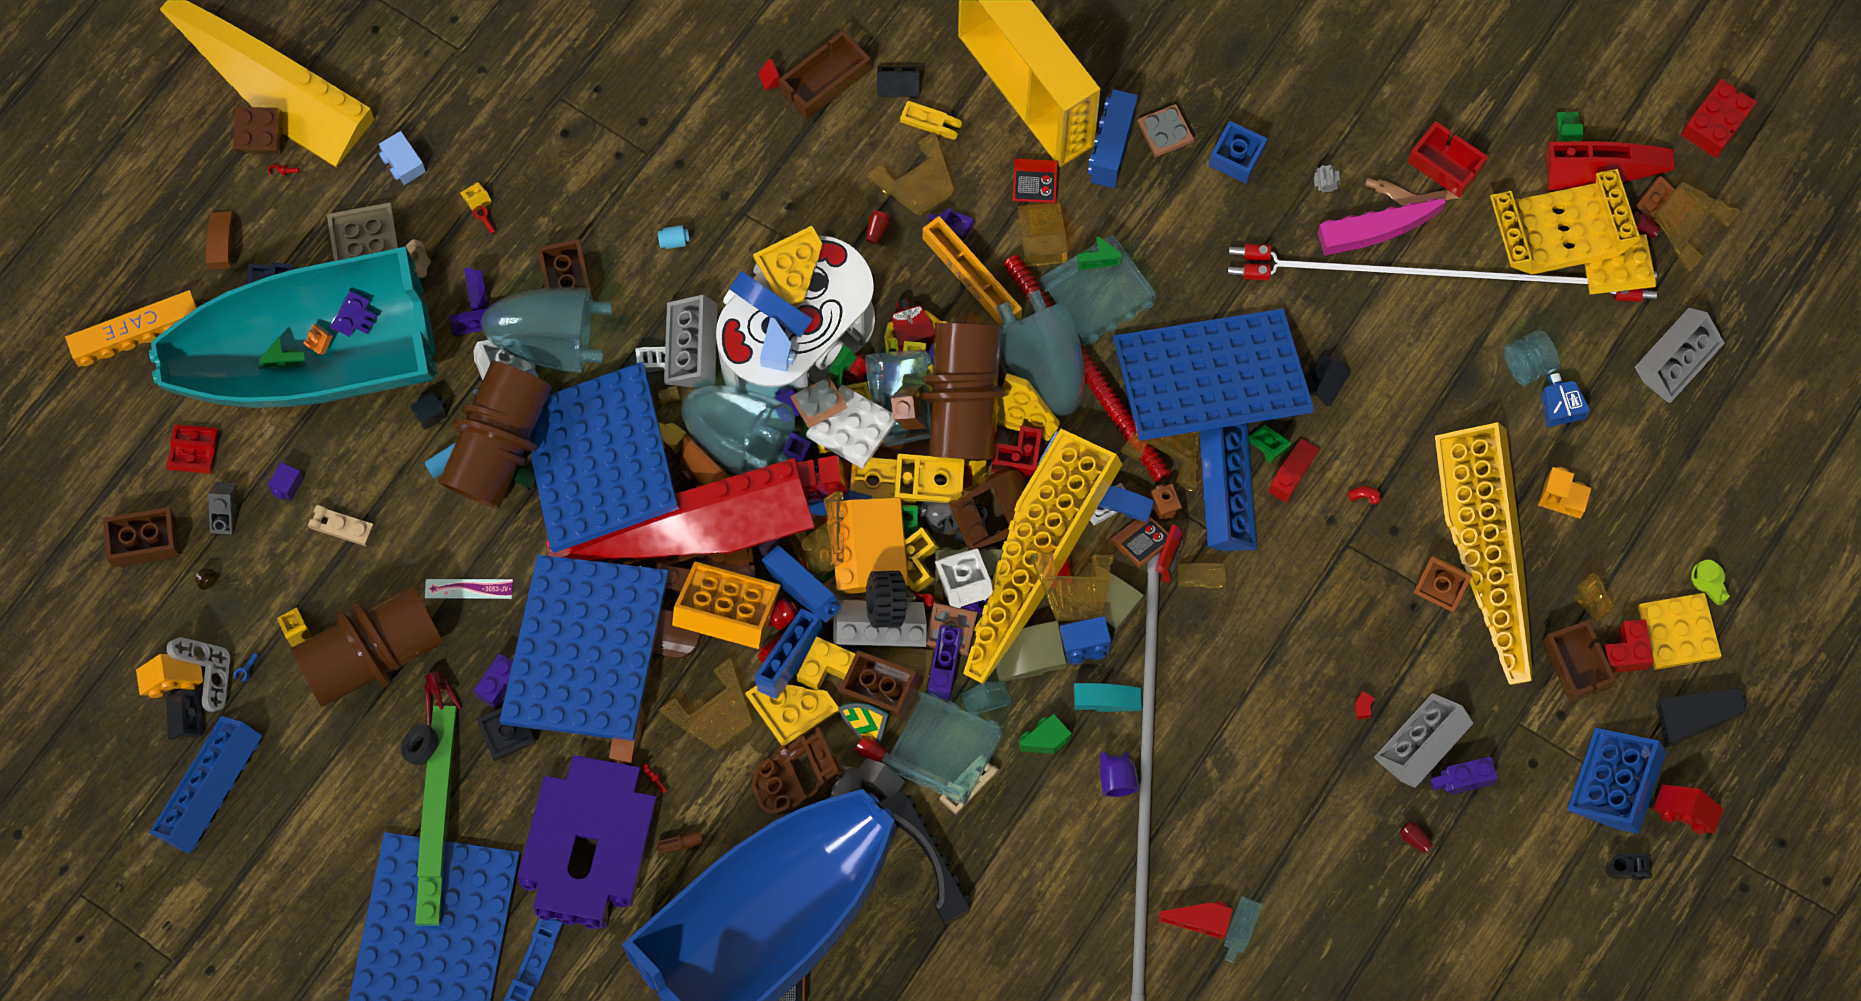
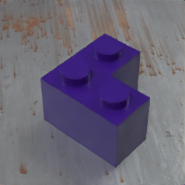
M499 654L474 689L477 698L494 709L498 707L506 695L513 664L511 660Z

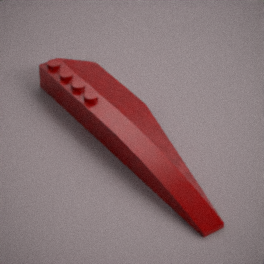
M795 458L677 493L679 509L555 553L550 549L549 541L546 542L548 556L599 561V559L621 560V558L668 557L669 555L729 554L813 529L815 525L801 469Z

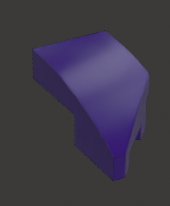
M951 208L946 209L944 213L935 216L930 214L928 216L930 222L940 216L962 240H965L975 224L974 219L956 211L952 212Z

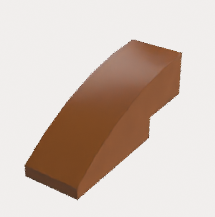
M233 212L210 213L207 232L206 264L210 270L231 268Z

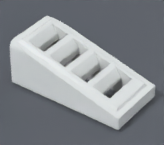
M665 347L635 348L637 363L642 361L644 363L643 357H648V363H644L647 373L665 370V363H662L661 355L665 354ZM652 356L657 357V363H653Z

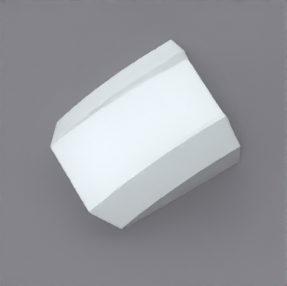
M519 334L477 342L473 350L474 362L477 365L482 380L492 360L505 363L522 371L535 368L529 349Z
M978 548L935 561L950 606L961 608V606L986 600L993 593L991 580Z

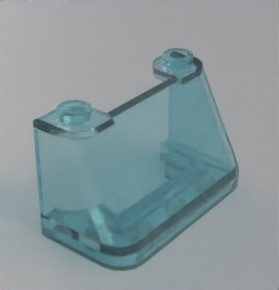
M925 350L865 355L868 388L872 401L893 413L891 397L901 386L922 385L923 393L927 392L926 383H923L922 379L925 376L924 371H927L928 366H931V359L929 353ZM924 401L927 429L905 430L896 422L882 443L889 447L929 439L931 425L929 402Z

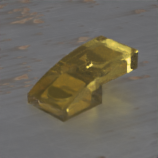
M1220 563L1178 564V586L1180 588L1203 586L1205 589L1226 587V565Z

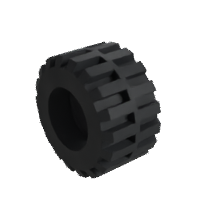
M899 570L871 571L868 577L866 608L869 622L873 628L901 627L904 623L907 610V593L904 577Z

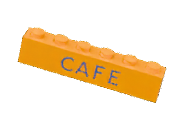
M940 216L923 228V240L995 321L1002 326L1004 331L1022 318V308Z
M188 290L68 335L65 338L73 360L78 367L89 366L96 360L110 358L115 353L131 350L136 345L144 342H152L170 326L198 307L192 293Z

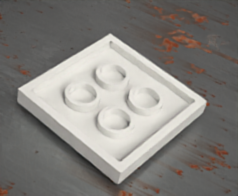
M841 385L838 391L848 408L812 426L807 431L806 437L863 469L896 424V421L893 419L892 412Z

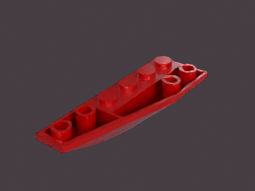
M1598 141L1549 142L1545 151L1548 192L1596 183V173L1618 169L1622 183L1674 171L1675 169L1673 149L1650 145Z

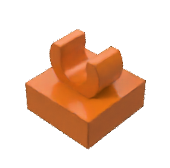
M313 324L303 344L318 354H325L333 335L319 324Z

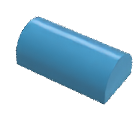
M455 443L425 461V466L433 479L442 475Z

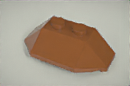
M687 433L683 435L680 463L682 468L681 475L688 483L691 481L695 488L730 478Z

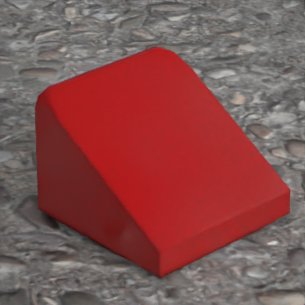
M769 59L759 71V77L765 90L779 86L778 79L780 77L772 59Z

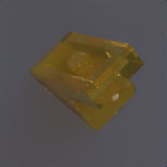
M1591 573L1577 586L1579 593L1575 595V600L1595 620L1600 621L1614 608L1597 574Z

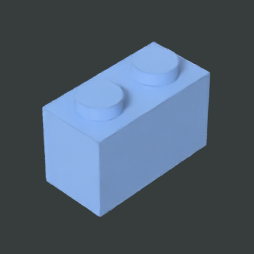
M401 131L379 144L381 159L385 164H390L392 167L390 171L396 180L400 179L403 185L426 172L422 161Z

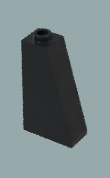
M1741 688L1661 698L1657 702L1656 708L1665 748L1674 746L1741 716L1745 708H1747V700L1745 695H1742Z

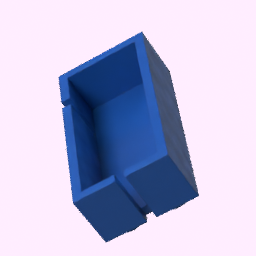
M1113 89L1111 97L1107 96L1104 115L1101 116L1099 133L1096 134L1094 151L1091 153L1088 174L1091 175L1090 183L1111 188L1116 187L1120 172L1118 168H1121L1135 117L1138 95Z

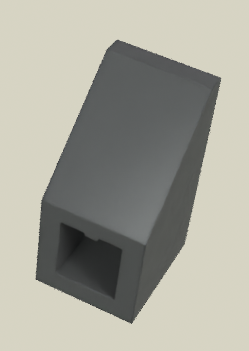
M214 482L208 492L210 533L232 535L238 504L237 483Z

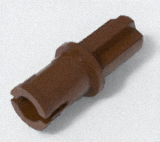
M700 831L681 836L677 834V837L657 841L659 854L677 850L683 852V849L703 845Z

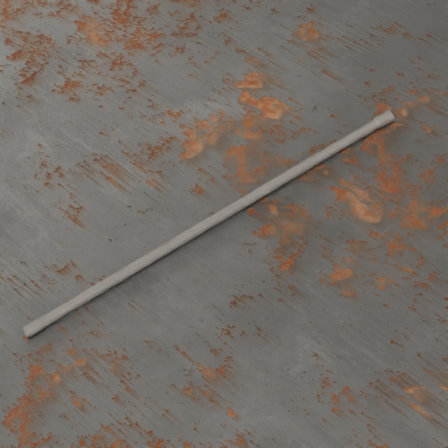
M1161 552L1147 562L1148 586L1131 1001H1145L1144 970L1159 572L1155 571Z

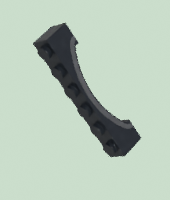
M904 790L879 802V808L882 810L889 809L895 816L896 826L910 835L927 855L938 884L939 895L938 900L934 902V907L944 925L947 926L968 915L971 902L966 893L961 894L958 889L960 883L956 875L949 873L947 869L949 863L943 853L939 855L936 849L938 843L933 834L928 835L924 828L927 824L922 814L917 815L914 807H916L912 796L910 794L906 795Z

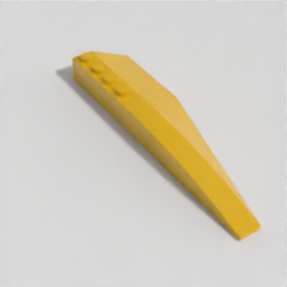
M167 0L160 8L161 12L207 58L210 64L238 91L240 96L251 107L280 109L283 112L282 134L336 168L375 120L371 109L267 44L187 0Z
M1497 422L1436 435L1435 440L1445 521L1450 528L1452 539L1457 546L1466 572L1473 575L1470 585L1479 608L1484 615V621L1491 633L1493 644L1498 651L1499 659L1509 684L1532 681L1527 595L1507 430Z
M1063 429L1059 430L1016 503L1013 521L1011 520L1008 528L1009 534L1007 540L1004 541L1003 553L998 561L991 583L993 593L989 596L987 604L984 605L983 617L980 627L978 626L975 634L976 640L974 646L971 647L964 675L984 684L1011 647L1055 580L1123 465L1117 454Z

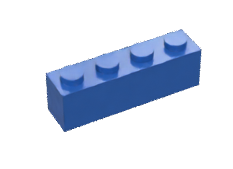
M804 609L798 612L754 676L759 692L778 699L806 658L816 636L820 638L822 635L823 627L819 617Z

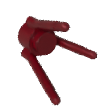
M439 671L425 676L426 715L429 727H431L432 723L431 694L436 695L439 709L443 710L441 693L446 688L457 709H462L449 685L448 679H444L442 672Z

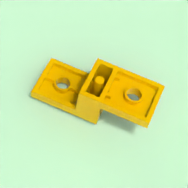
M898 454L897 460L871 458L863 469L852 463L850 490L873 496L872 499L901 498L902 505H916V501L948 503L951 499L957 500L962 496L965 459ZM939 474L944 475L947 483L944 485L936 484L934 481L935 476ZM875 475L878 477L879 483L871 486L866 481L867 477Z

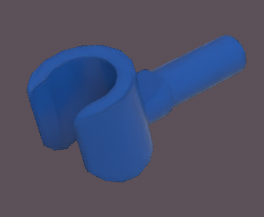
M253 653L244 668H238L234 672V677L237 679L244 672L245 676L242 682L249 681L251 677L249 671L258 655Z

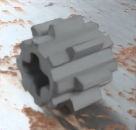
M1321 166L1314 173L1315 187H1318L1319 191L1332 192L1338 189V185H1340V172L1336 171L1335 166Z

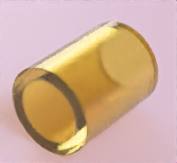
M676 385L657 390L661 405L680 400Z

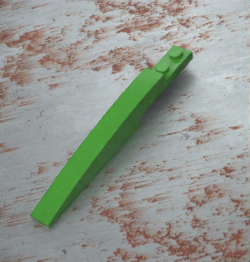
M433 706L431 728L437 732L438 744L434 754L427 761L417 872L419 878L415 921L417 926H440L446 838L448 839L456 706H444L443 710H440L439 706Z

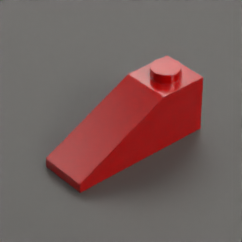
M1300 439L1271 482L1268 493L1288 503L1320 449Z
M1215 901V904L1205 903L1160 911L1157 921L1224 940L1233 909L1228 908L1226 903Z

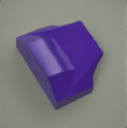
M470 267L464 268L472 311L487 308L489 298L481 270H473Z

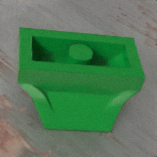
M844 345L826 376L830 377L835 383L837 390L841 385L842 374L846 373L853 366L857 358L853 351Z

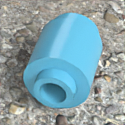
M683 225L662 228L663 230L657 231L660 248L684 247L686 242L690 241L688 229H683Z

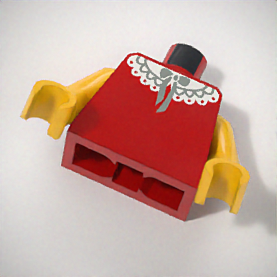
M907 299L898 301L896 303L898 312L892 314V321L887 324L884 335L886 353H889L891 348H895L897 354L903 353L904 341L926 343V345L934 343L935 323L947 322L941 321L929 311L923 310L921 306L911 308Z

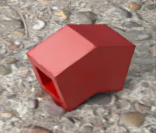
M1364 691L1361 692L1354 704L1356 720L1370 719L1371 717L1370 706L1374 701V697Z

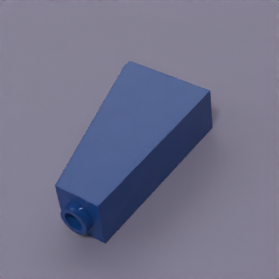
M779 545L762 559L775 582L780 585V588L825 623L842 608L834 594Z

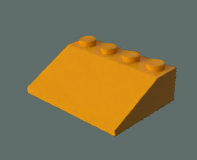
M901 498L860 499L830 503L837 591L843 595L866 592L867 580L871 571L899 570L904 577L905 585L909 586Z
M694 562L674 606L672 625L759 649L772 615L780 585Z

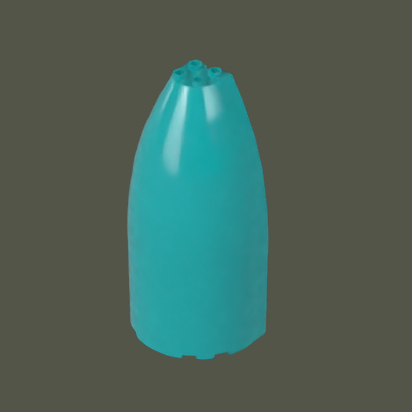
M401 247L290 270L230 290L199 306L151 342L152 349L149 350L151 362L156 363V370L152 372L153 380L161 389L219 405L246 408L296 407L320 404L436 380L435 375H437L436 361L432 359V357H436L435 343L428 307L424 297H421V294H423L421 280L417 272L414 271L416 269L414 260L407 248ZM349 289L369 297L370 301L366 308L379 315L377 319L368 316V318L375 322L372 327L368 326L371 329L369 334L355 328L352 335L348 337L330 328ZM313 324H319L333 335L325 354H318L303 344ZM278 337H280L282 353L291 349L304 352L305 360L302 367L258 369V363L261 356Z

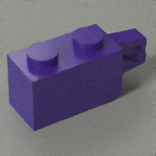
M1487 757L1449 766L1446 770L1440 772L1441 776L1432 778L1430 783L1432 790L1445 788L1446 792L1450 791V794H1457L1493 785L1498 777L1492 758Z

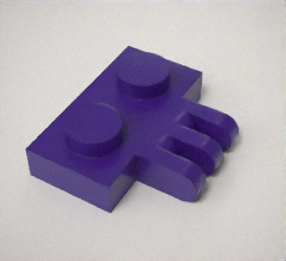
M349 289L330 328L348 337L352 335L355 328L369 334L371 329L368 326L372 327L375 322L368 318V316L377 319L379 315L366 308L370 301L369 297Z

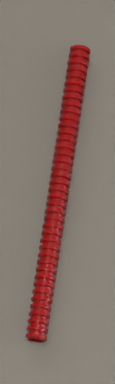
M1019 255L1009 257L1003 265L1004 268L1011 274V278L1015 279V284H1019L1018 288L1022 290L1023 295H1026L1025 298L1030 300V305H1034L1033 309L1037 311L1038 316H1041V321H1045L1044 325L1048 326V331L1052 332L1051 335L1053 337H1056L1055 341L1059 342V346L1063 348L1062 351L1067 353V358H1071L1070 362L1074 364L1075 369H1078L1077 372L1082 374L1081 378L1085 380L1086 385H1089V389L1093 390V395L1097 396V401H1101L1100 405L1104 406V411L1108 412L1109 417H1112L1111 421L1116 423V428H1120L1119 432L1123 433V438L1127 439L1128 444H1131L1130 448L1135 450V455H1139L1138 459L1142 461L1143 466H1146V471H1150L1149 475L1154 477L1153 481L1156 483L1166 479L1170 475L1171 470L1167 469L1165 463H1162L1163 459L1159 458V453L1155 452L1156 449L1154 447H1151L1152 443L1150 441H1139L1134 420H1132L1133 416L1128 414V409H1124L1125 405L1121 403L1120 398H1117L1118 395L1113 393L1114 389L1109 387V382H1105L1106 378L1102 377V372L1098 371V366H1094L1095 362L1091 360L1090 355H1087V351L1083 350V345L1076 339V335L1072 334V330L1068 329L1069 325L1065 323L1064 318H1061V314L1057 313V308L1050 302V298L1046 297V293L1039 286L1038 281H1035V277L1031 276L1032 273L1024 265V261L1020 260L1021 257Z

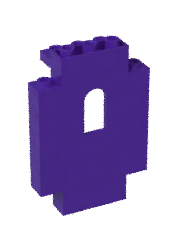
M573 755L567 780L544 776L517 877L519 885L524 889H538L533 907L538 918L547 921L557 919L568 925L583 924L584 927L589 929L607 928L609 903L617 907L633 906L657 808L656 796L637 793L641 778L640 767ZM576 836L598 840L590 873L583 879H574L568 873Z

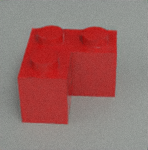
M1020 426L1017 446L996 443V458L992 461L991 473L1002 469H1012L1019 471L1024 478L1031 479L1037 468L1042 429Z
M1646 619L1623 621L1618 629L1621 643L1607 644L1602 648L1612 672L1648 670L1653 664V656Z
M1661 785L1653 810L1661 815L1660 818L1664 821H1681L1688 824L1693 832L1704 835L1705 832H1716L1723 808L1701 789Z

